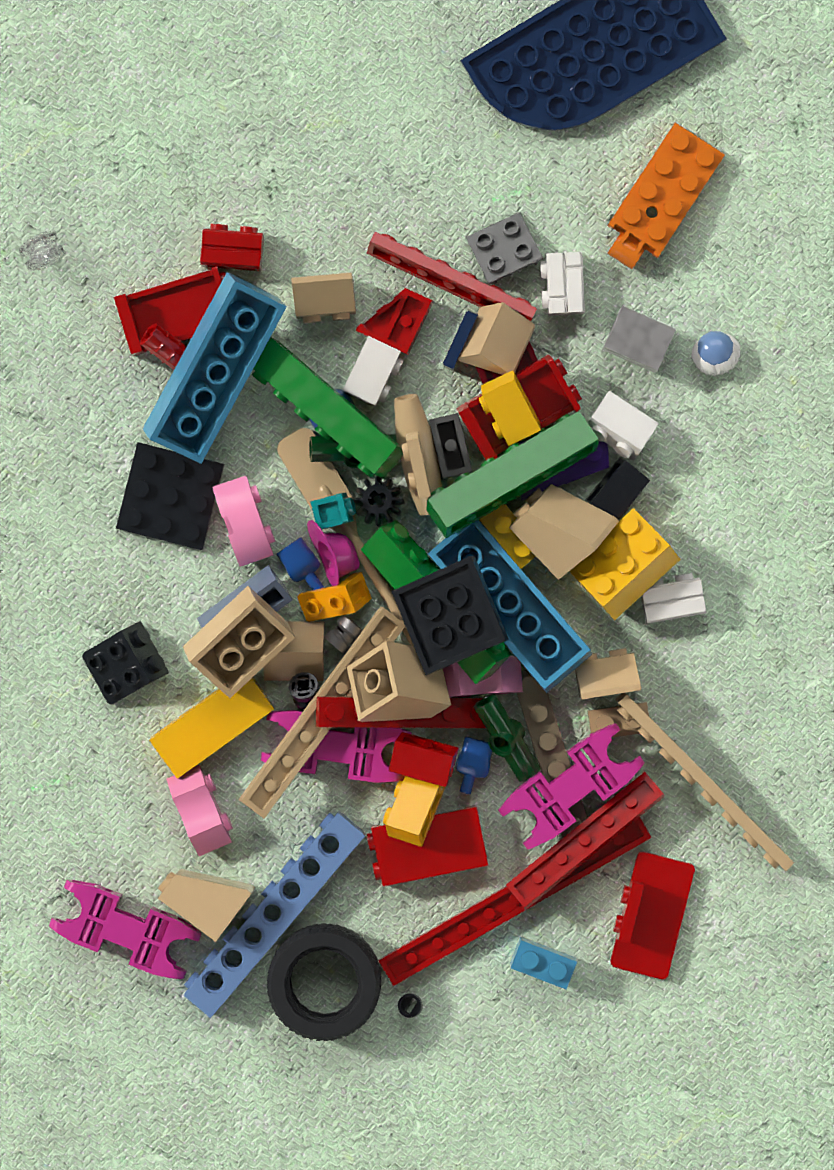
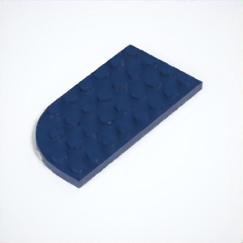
M559 0L464 57L460 62L480 95L499 114L529 128L555 131L575 128L599 118L725 42L727 38L704 0Z

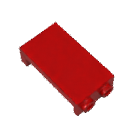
M215 266L211 270L129 295L115 296L114 300L131 355L137 356L149 352L140 345V339L145 331L155 323L169 331L171 335L181 340V342L190 340L226 272L220 273L219 268Z
M549 354L515 373L540 421L541 429L574 410L576 412L581 410L578 402L582 400V397L575 385L568 386L563 376L568 374L559 358L554 361ZM481 393L457 407L456 410L485 460L492 457L497 459V455L510 446H508L504 437L498 438L492 426V423L495 422L492 413L486 414L479 401V397L482 396Z
M477 805L435 814L422 847L388 836L385 824L371 826L372 833L367 834L370 851H376L378 861L372 863L375 879L381 880L382 886L488 866Z

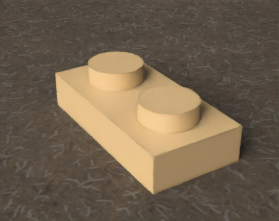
M647 702L636 703L649 716ZM620 706L587 710L591 733L610 724L617 723L620 731L612 737L639 734L638 730L641 726L634 719L628 722L617 711Z

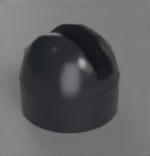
M405 994L398 1001L400 1014L407 1018L418 1016L423 1009L421 998L415 994ZM414 999L417 1000V1003L415 1004L412 1011L410 1013L407 1012L406 1010L409 1008L412 1001Z

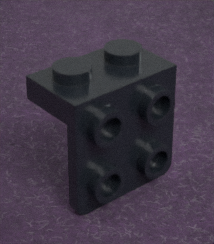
M141 621L119 631L85 651L82 655L106 702L111 705L169 673L163 658L159 655L150 639L148 631L144 628Z

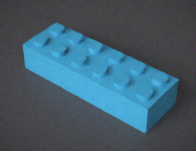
M228 272L226 273L143 427V431L149 440L202 464L287 308L279 297Z
M479 520L445 538L428 553L439 569L469 556H475L509 638L504 644L546 693L592 655L590 648Z

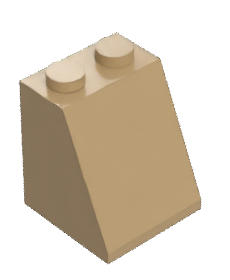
M551 484L543 492L538 488L526 499L527 502L513 514L517 519L509 528L559 580L593 553L617 525L619 520L611 514Z
M385 641L347 666L358 721L432 718L451 706L443 669L430 675H425L414 646Z
M180 869L176 874L170 872L158 887L162 892L158 899L216 942L250 897L255 887L249 883Z

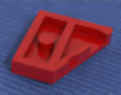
M405 288L390 303L378 309L377 313L365 323L358 325L355 331L367 337L370 336L400 350L403 354L409 355L432 307L433 301Z

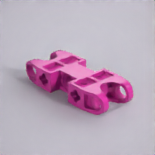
M271 711L267 714L266 720L279 722V726L289 731L303 711ZM355 727L354 733L329 730L299 772L316 774L318 760L350 764L348 779L374 783L403 781L404 775L388 771L389 765L384 761L382 751L387 744L395 742L401 732L412 734V732L403 728H370L368 746L365 747L367 727ZM261 752V761L266 763L272 753ZM364 753H366L364 775H362L361 770Z
M617 723L610 724L589 734L566 752L575 764L548 783L539 771L516 788L500 806L498 811L502 816L507 815L513 810L517 812L525 809L535 815L536 824L531 831L532 835L523 842L527 850L555 838L575 823L576 819L568 808L591 791L595 790L604 801L625 786L644 765L645 761L641 756L636 757L630 762L624 761L622 763H616L609 759L607 748L612 741L611 737L620 731ZM581 748H583V750L586 752V754H587V755L589 756V758L592 760V762L594 763V766H592V765L590 764V762L587 760V758H586V757L584 756V754L581 752V750H580ZM598 770L609 783V785L611 786L610 788H608L604 781L601 779V777L597 773ZM533 784H535V786L538 788V790H539V791L541 792V794L544 796V798L546 799L545 802L542 800V798L539 796V794H538V793L536 792V790L533 788V786H532ZM551 806L563 822L562 824L559 823L548 807Z
M66 880L64 888L74 893V897L81 903V914L78 918H67L66 921L52 917L49 923L51 929L67 940L95 952H99L104 939L133 950L128 964L130 966L157 976L173 979L185 978L187 970L176 965L177 962L169 955V945L174 940H185V938L199 941L202 932L182 918L156 907H152L147 918L143 919L117 908L122 897L121 893L95 883ZM105 896H107L106 901H105V903H104V906H103V908H102V911H101V913H100V915H99V912H100V909H101V907H102V904H103V901H104V899H105ZM162 918L161 924L155 937V931L157 929L160 919ZM95 922H97V923H96V926H95V928H94V931H93V933H92V936H91L90 940H88L89 937H90V934H91V932H92V929H93V927H94V924H95ZM150 944H152V947H151V949H150V952H149V954H148V957H147V959H146V962H144V959H145V956H146L147 951H148V949H149V946H150Z

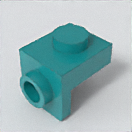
M347 492L310 501L315 522L321 529L354 521L352 515L356 514V508L352 497L348 498Z

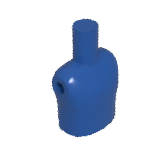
M302 537L276 554L293 582L305 579L312 590L324 587L314 573L320 567V561Z
M465 736L455 765L456 770L464 775L460 792L471 795L475 778H485L488 776L493 753L488 742Z

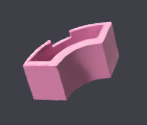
M247 476L214 486L213 491L221 517L224 518L229 533L228 537L239 566L241 567L273 556L270 543L275 542V538L270 525L264 526L257 506V503L262 502L257 486H250Z
M510 656L491 677L477 684L471 680L458 663L443 669L449 698L523 692L521 663L515 656Z
M197 765L178 779L175 775L167 778L172 799L197 854L202 856L232 843L228 831L233 829L227 813L221 814L213 795L216 786L211 775H204L200 765Z

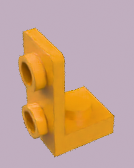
M362 572L351 574L339 585L301 592L297 596L305 619L308 622L356 613L372 599Z

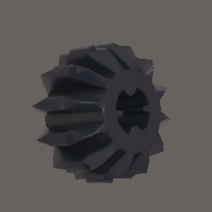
M376 476L375 485H372L369 479H365L364 483L367 489L364 490L357 487L356 492L362 498H356L353 501L356 506L362 507L356 511L358 517L366 515L364 522L367 525H370L375 518L377 527H381L383 525V518H386L387 522L391 523L393 522V518L390 516L392 513L398 516L402 514V511L395 506L404 504L405 500L402 497H396L402 490L399 486L392 488V479L388 478L382 485V478ZM376 496H379L381 499L386 498V500H382L384 503L382 507H378L376 504L372 505V503H375L374 498Z

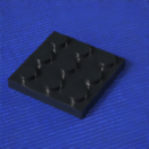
M137 442L116 529L203 551L216 501L213 487L220 485L225 464L204 459L201 464L175 451Z
M469 556L391 591L425 675H430L509 640L475 556Z

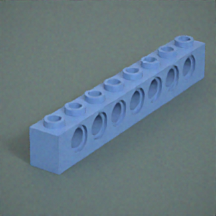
M338 811L335 816L330 812L319 824V827L323 829L316 838L312 835L308 837L299 848L303 851L302 855L296 861L291 858L280 871L284 874L277 884L273 880L261 893L265 897L258 906L253 903L242 915V918L246 921L241 927L237 929L233 926L222 939L226 942L224 947L219 952L214 948L203 961L207 967L200 975L195 971L184 984L188 988L184 996L208 1017L211 1018L365 837L366 833L342 812ZM327 836H333L338 840L339 848L336 851L329 852L323 848L322 840ZM315 859L319 863L320 870L316 874L306 873L303 869V862L305 860ZM287 882H296L300 887V894L296 897L286 895L284 885ZM270 904L277 905L281 910V916L275 920L269 919L265 915V907ZM250 927L258 928L262 934L261 940L258 942L249 941L245 935L246 930ZM230 950L239 951L242 955V962L238 965L230 964L226 958L227 952ZM210 973L220 974L223 978V985L216 988L210 986L207 982V976Z

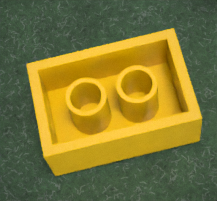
M633 508L617 523L599 547L569 572L596 602L616 620L681 559L660 534Z

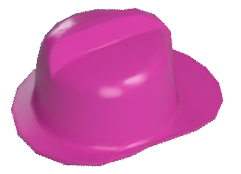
M313 520L308 521V533L323 563L326 576L332 586L339 585L341 577L357 570L360 566L355 546L346 535L341 533H323L316 522Z

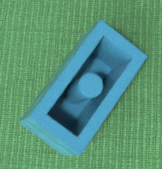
M520 936L510 962V968L567 990L577 964V959Z

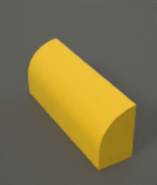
M252 677L231 698L218 688L151 736L149 741L178 779L274 710V707L258 682Z

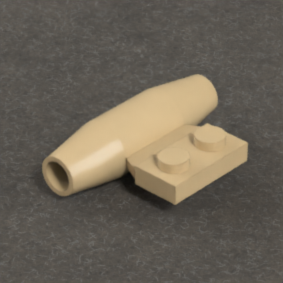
M402 395L394 399L396 440L403 451L401 462L404 476L419 515H429L426 511L427 499L434 490L441 487V473L432 431L418 395Z

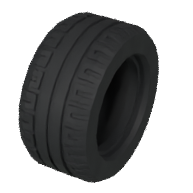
M326 923L307 926L290 935L276 951L267 976L269 1002L279 1020L298 1036L300 1034L303 1038L316 1039V1041L342 1039V1037H347L349 1034L356 1032L357 1029L359 1030L371 1017L377 1006L381 991L379 962L370 945L363 937L361 938L359 934L351 929L349 930L347 927L337 924ZM328 950L339 953L349 960L356 971L358 981L357 993L349 1005L337 1012L323 1014L311 1011L299 1002L293 992L291 981L293 968L301 958L311 952Z

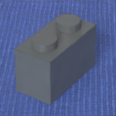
M455 413L430 419L428 422L432 431L441 480L457 477L466 472L471 473L472 468L459 414Z

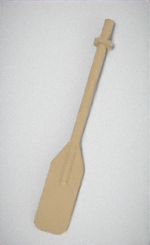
M301 428L279 442L277 447L278 454L311 509L310 501L347 492L348 498L352 497L353 499L352 494L332 462H310L309 437L316 436L312 430ZM352 515L353 522L329 527L336 533L346 535L353 542L360 562L390 612L404 623L391 592L392 590L383 575L361 551L364 544L358 535L356 515ZM405 626L402 632L404 633L410 645L413 646V643Z

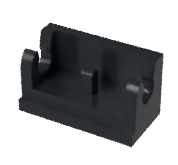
M619 457L585 499V502L611 514L619 520L650 480L629 462Z

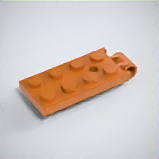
M675 122L607 225L620 233L607 254L630 269L634 268L645 250L658 258L725 154ZM649 207L655 208L657 216L654 218L648 217L646 210Z

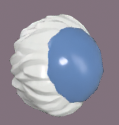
M721 331L706 333L692 348V359L696 367L706 375L713 376L729 373V370H732L738 363L741 354L738 341L730 334H725Z

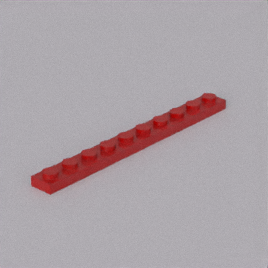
M639 817L530 907L651 839L652 837L642 819ZM507 886L379 958L378 961L392 985L395 986L524 912L525 909Z

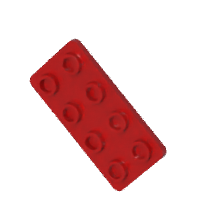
M644 851L637 854L629 886L624 885L620 903L624 904L622 915L617 914L613 927V932L617 933L610 959L613 967L662 980L668 977L695 872V867L691 863Z

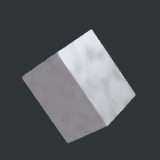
M622 306L602 350L656 373L676 329Z

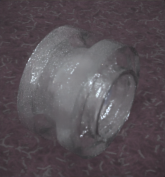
M55 230L39 233L27 239L18 248L21 257L29 258L25 263L28 271L44 269L59 261L60 257L66 253L63 245H55L58 239Z

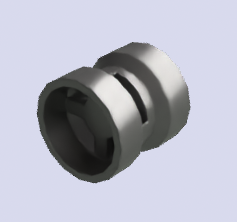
M342 615L337 621L338 626L334 630H329L324 638L345 655L363 630L348 617Z

